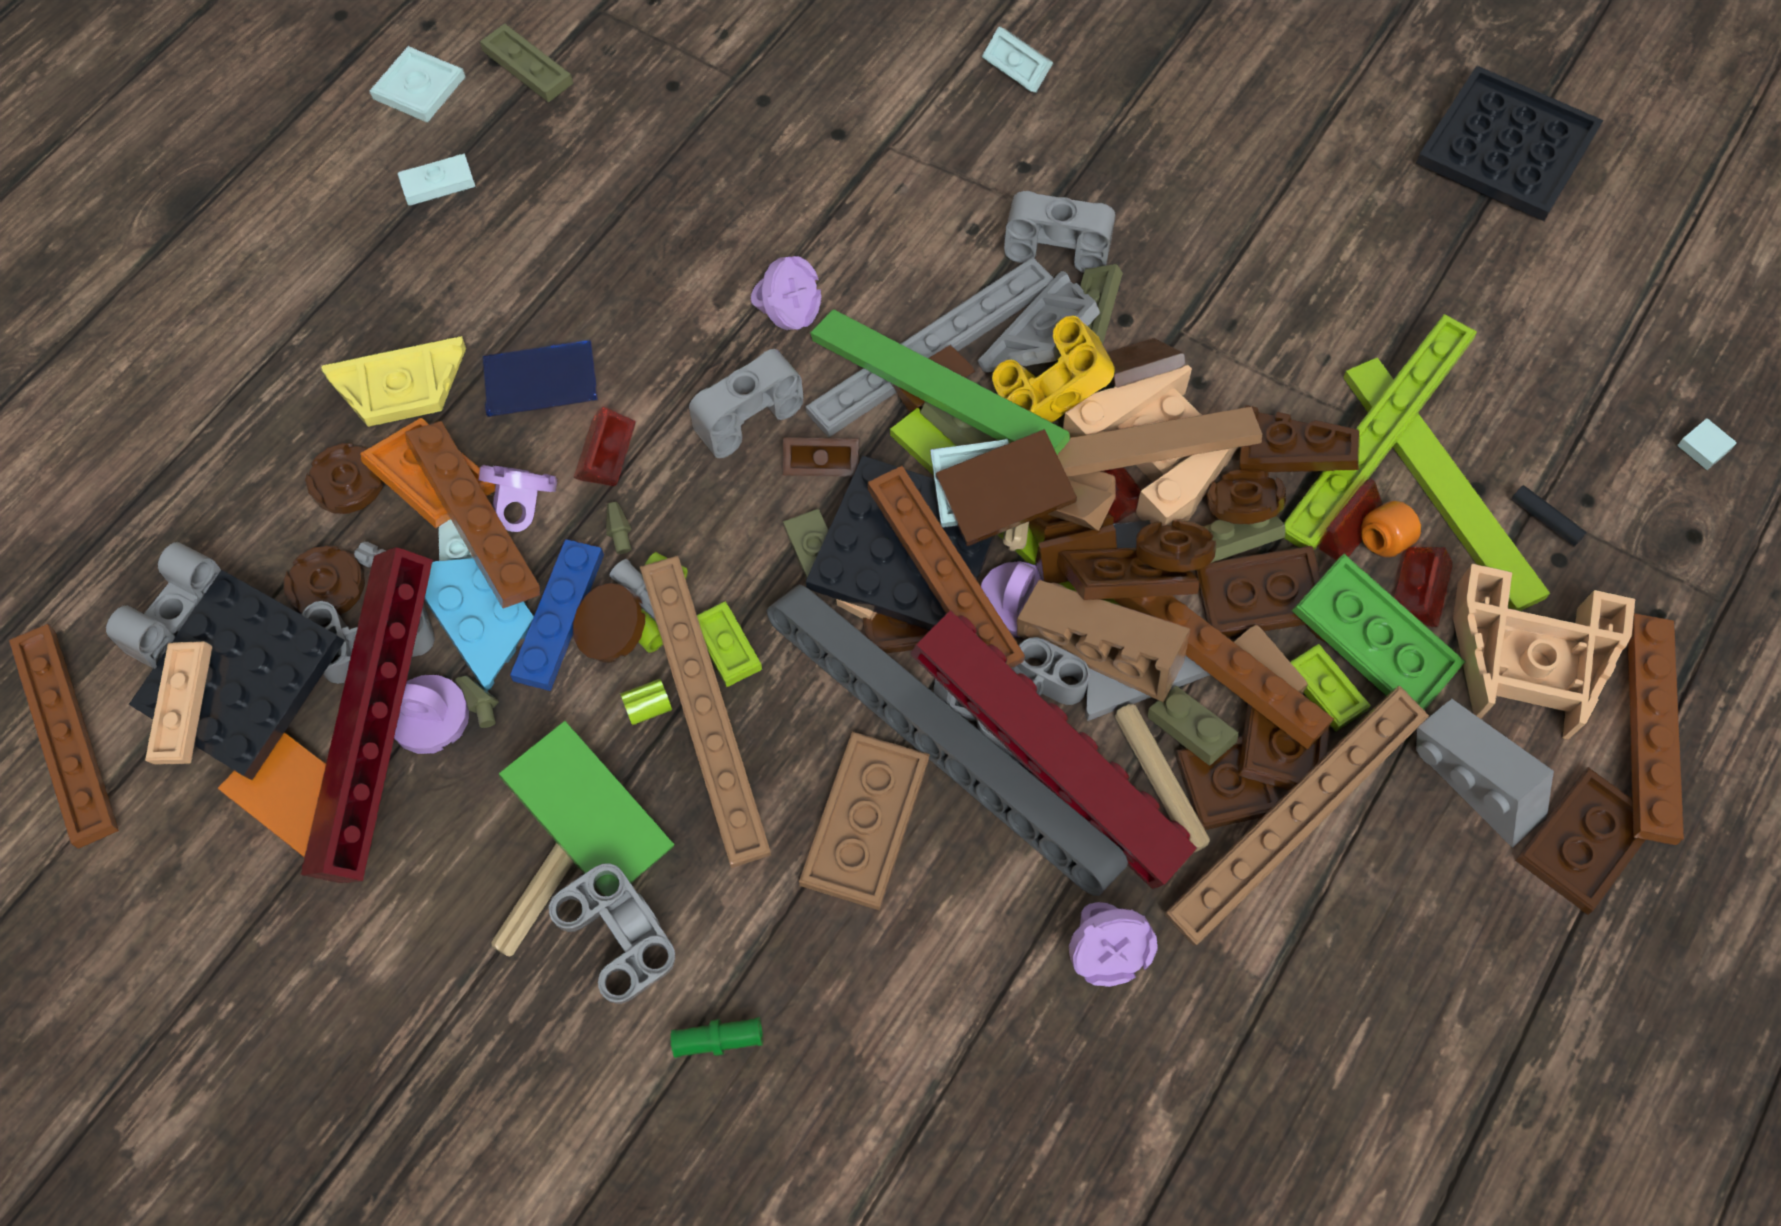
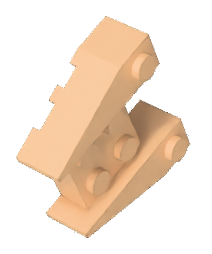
M1186 365L1182 368L1125 386L1113 387L1094 393L1065 413L1063 429L1069 432L1070 438L1200 416L1201 414L1183 397L1186 393L1192 368ZM1239 447L1136 465L1153 483L1140 492L1135 514L1142 522L1149 521L1150 524L1162 522V527L1172 526V521L1190 520L1204 495H1207L1210 484L1215 481L1224 466L1226 467Z
M1471 564L1457 585L1453 621L1461 658L1465 660L1463 668L1473 714L1481 719L1495 704L1496 696L1565 711L1562 738L1569 740L1587 723L1606 681L1610 678L1616 667L1615 664L1622 650L1627 646L1632 636L1635 599L1594 590L1577 608L1575 623L1508 609L1512 572Z

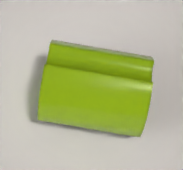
M661 679L620 694L632 725L672 710Z

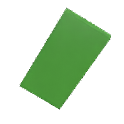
M1345 554L1335 561L1292 610L1293 613L1386 696L1394 688L1401 686L1424 711L1465 663V660Z
M566 721L562 722L499 773L500 779L583 874L598 865L612 864L617 866L632 884L674 847V843ZM603 875L596 881L595 887L604 897H608L618 890L619 880L613 875Z

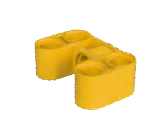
M1066 316L1054 327L1052 336L1061 357L1057 359L1058 363L1037 378L1020 363L1012 359L1001 362L995 368L992 381L999 396L1052 423L1111 382L1115 369L1109 355L1096 333L1076 316Z

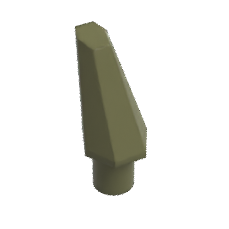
M608 503L606 534L613 538L617 554L628 553L632 550L628 537L631 526L619 503Z
M469 676L454 679L464 694L468 710L477 713L479 726L481 728H488L495 725L493 708L499 703L498 700Z

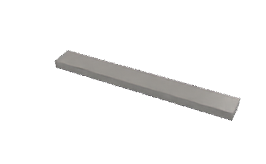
M1031 257L902 342L901 345L926 358L933 356L950 344L959 351L1033 302L1054 278ZM863 368L806 406V413L829 438L894 395L896 390L890 382Z

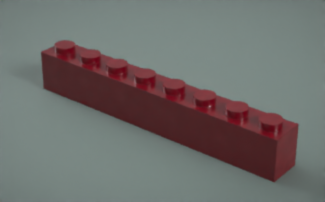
M398 547L377 554L373 558L301 870V875L336 883L360 882L364 878L433 562L432 559Z
M950 610L915 645L910 655L1047 788L1114 842L1125 854L1128 861L1127 865L1150 888L1154 889L1165 885L1197 849L1189 840L1191 838L1189 832L1178 822H1170L1159 811L1160 806L1150 794L1145 791L1139 792L1128 781L1129 776L1120 765L1113 761L1108 762L1098 753V745L1090 736L1084 732L1078 733L1066 722L1068 720L1067 715L1060 707L1052 702L1047 703L1036 693L1037 687L1030 678L1022 673H1015L1006 664L1007 658L1002 651L992 644L987 646L976 635L977 630L966 617L962 615L957 617Z

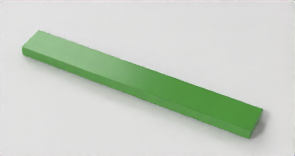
M834 309L810 332L815 343L997 440L1008 439V443H1011L1045 429L1057 455L1070 441V434L1067 430Z

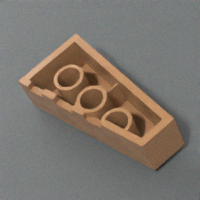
M1038 580L1017 618V636L1024 639L1033 637L1044 639L1078 656L1086 662L1090 669L1164 702L1184 663L1190 628L1101 599L1083 600L1076 591L1067 589L1057 583H1048L1042 580Z

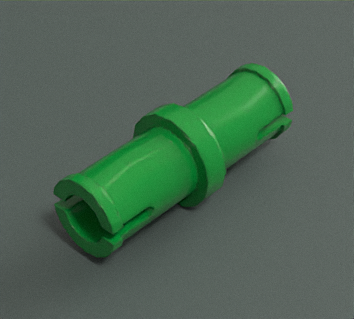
M760 1017L721 1023L720 1019L710 1021V1025L671 1030V1048L674 1058L713 1052L714 1056L724 1055L725 1050L755 1045L763 1046V1031Z

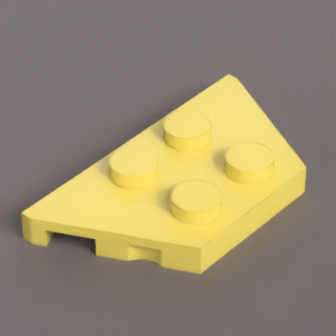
M461 336L323 365L322 371L327 380L369 427L442 411L466 351V346Z

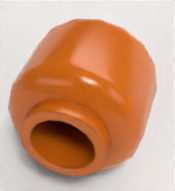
M1386 502L1364 517L1361 524L1362 539L1365 546L1375 554L1386 558L1394 557L1418 541L1421 534V523L1415 511L1404 502Z

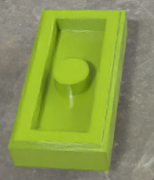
M726 601L697 615L709 656L726 687L762 670V665Z
M1319 644L1290 662L1307 682L1304 694L1310 701L1334 718L1331 726L1335 731H1338L1369 710L1371 705Z

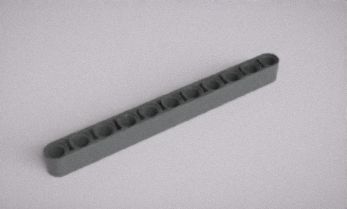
M796 585L768 607L767 616L769 621L779 633L917 750L930 754L929 760L1082 890L1093 896H1099L1127 867L1128 861L1125 854L1114 842L803 585Z

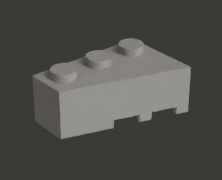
M1451 699L1417 728L1416 751L1420 757L1512 848L1547 819L1554 771L1458 702Z

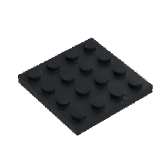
M1476 65L1420 152L1416 164L1545 222L1604 120Z
M862 456L806 579V588L931 630L946 615V612L868 491L869 481L898 467ZM905 469L941 525L934 478ZM958 526L942 527L978 581L996 535L966 546Z
M221 570L179 630L173 642H171H206L212 646L194 746L242 776L253 780L345 640ZM166 651L157 662V667L153 668L128 704L151 719L154 717Z

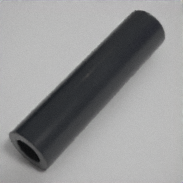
M1522 485L1511 498L1518 506L1573 547L1587 534L1584 529L1525 485Z

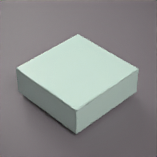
M1706 418L1687 434L1677 446L1708 470L1732 450L1737 442Z

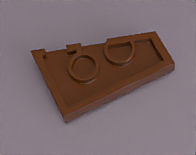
M1245 405V408L1252 407L1262 432V441L1259 444L1241 447V470L1256 469L1264 472L1359 470L1360 432L1358 429L1317 420L1305 423L1292 420L1290 414L1277 412L1274 416L1259 412L1258 407Z

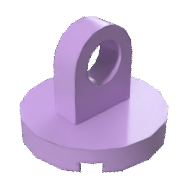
M799 256L778 258L770 264L764 278L754 287L751 294V302L762 313L767 314L776 326L784 330L807 327L813 323L817 316L821 302V289L817 290L815 280H818L816 271L808 261Z
M480 466L478 480L496 484L493 508L508 531L520 532L532 523L537 491L556 492V476L549 474L538 475L527 470L500 466ZM511 502H518L522 507V516L518 521L509 523L504 517L505 507Z
M1021 561L1004 563L992 569L981 584L982 590L1013 637H1020L1017 636V618L1038 580H1041L1036 565Z
M421 675L406 681L394 739L404 749L417 754L436 753L443 750L442 747L448 745L451 741L454 743L463 734L469 719V710L462 690L452 680L439 675Z
M1100 902L1091 903L1084 907L1081 913L1080 927L1074 932L1069 944L1070 960L1078 975L1080 974L1085 977L1086 982L1097 986H1114L1127 983L1136 977L1134 972L1138 971L1142 966L1145 970L1152 963L1157 952V937L1145 916L1133 910L1118 909L1114 905Z

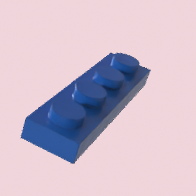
M565 539L510 674L513 682L551 691L573 636V621L577 608L584 597L590 592L603 560L604 553L602 548Z

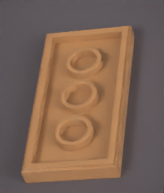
M851 733L802 871L799 886L880 911L929 763L930 754L859 733Z

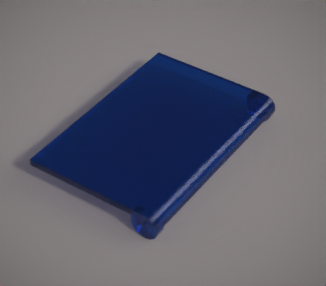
M591 340L483 356L486 390L485 410L487 417L598 400Z

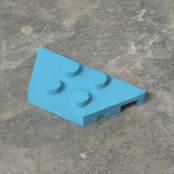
M474 558L432 562L424 601L480 685L488 691L494 685V679L505 662L508 663L516 652V647L520 640L526 637L534 616L524 602L503 609Z

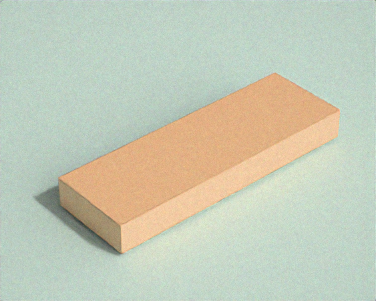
M206 642L168 643L145 761L152 764H191L212 651L210 644Z

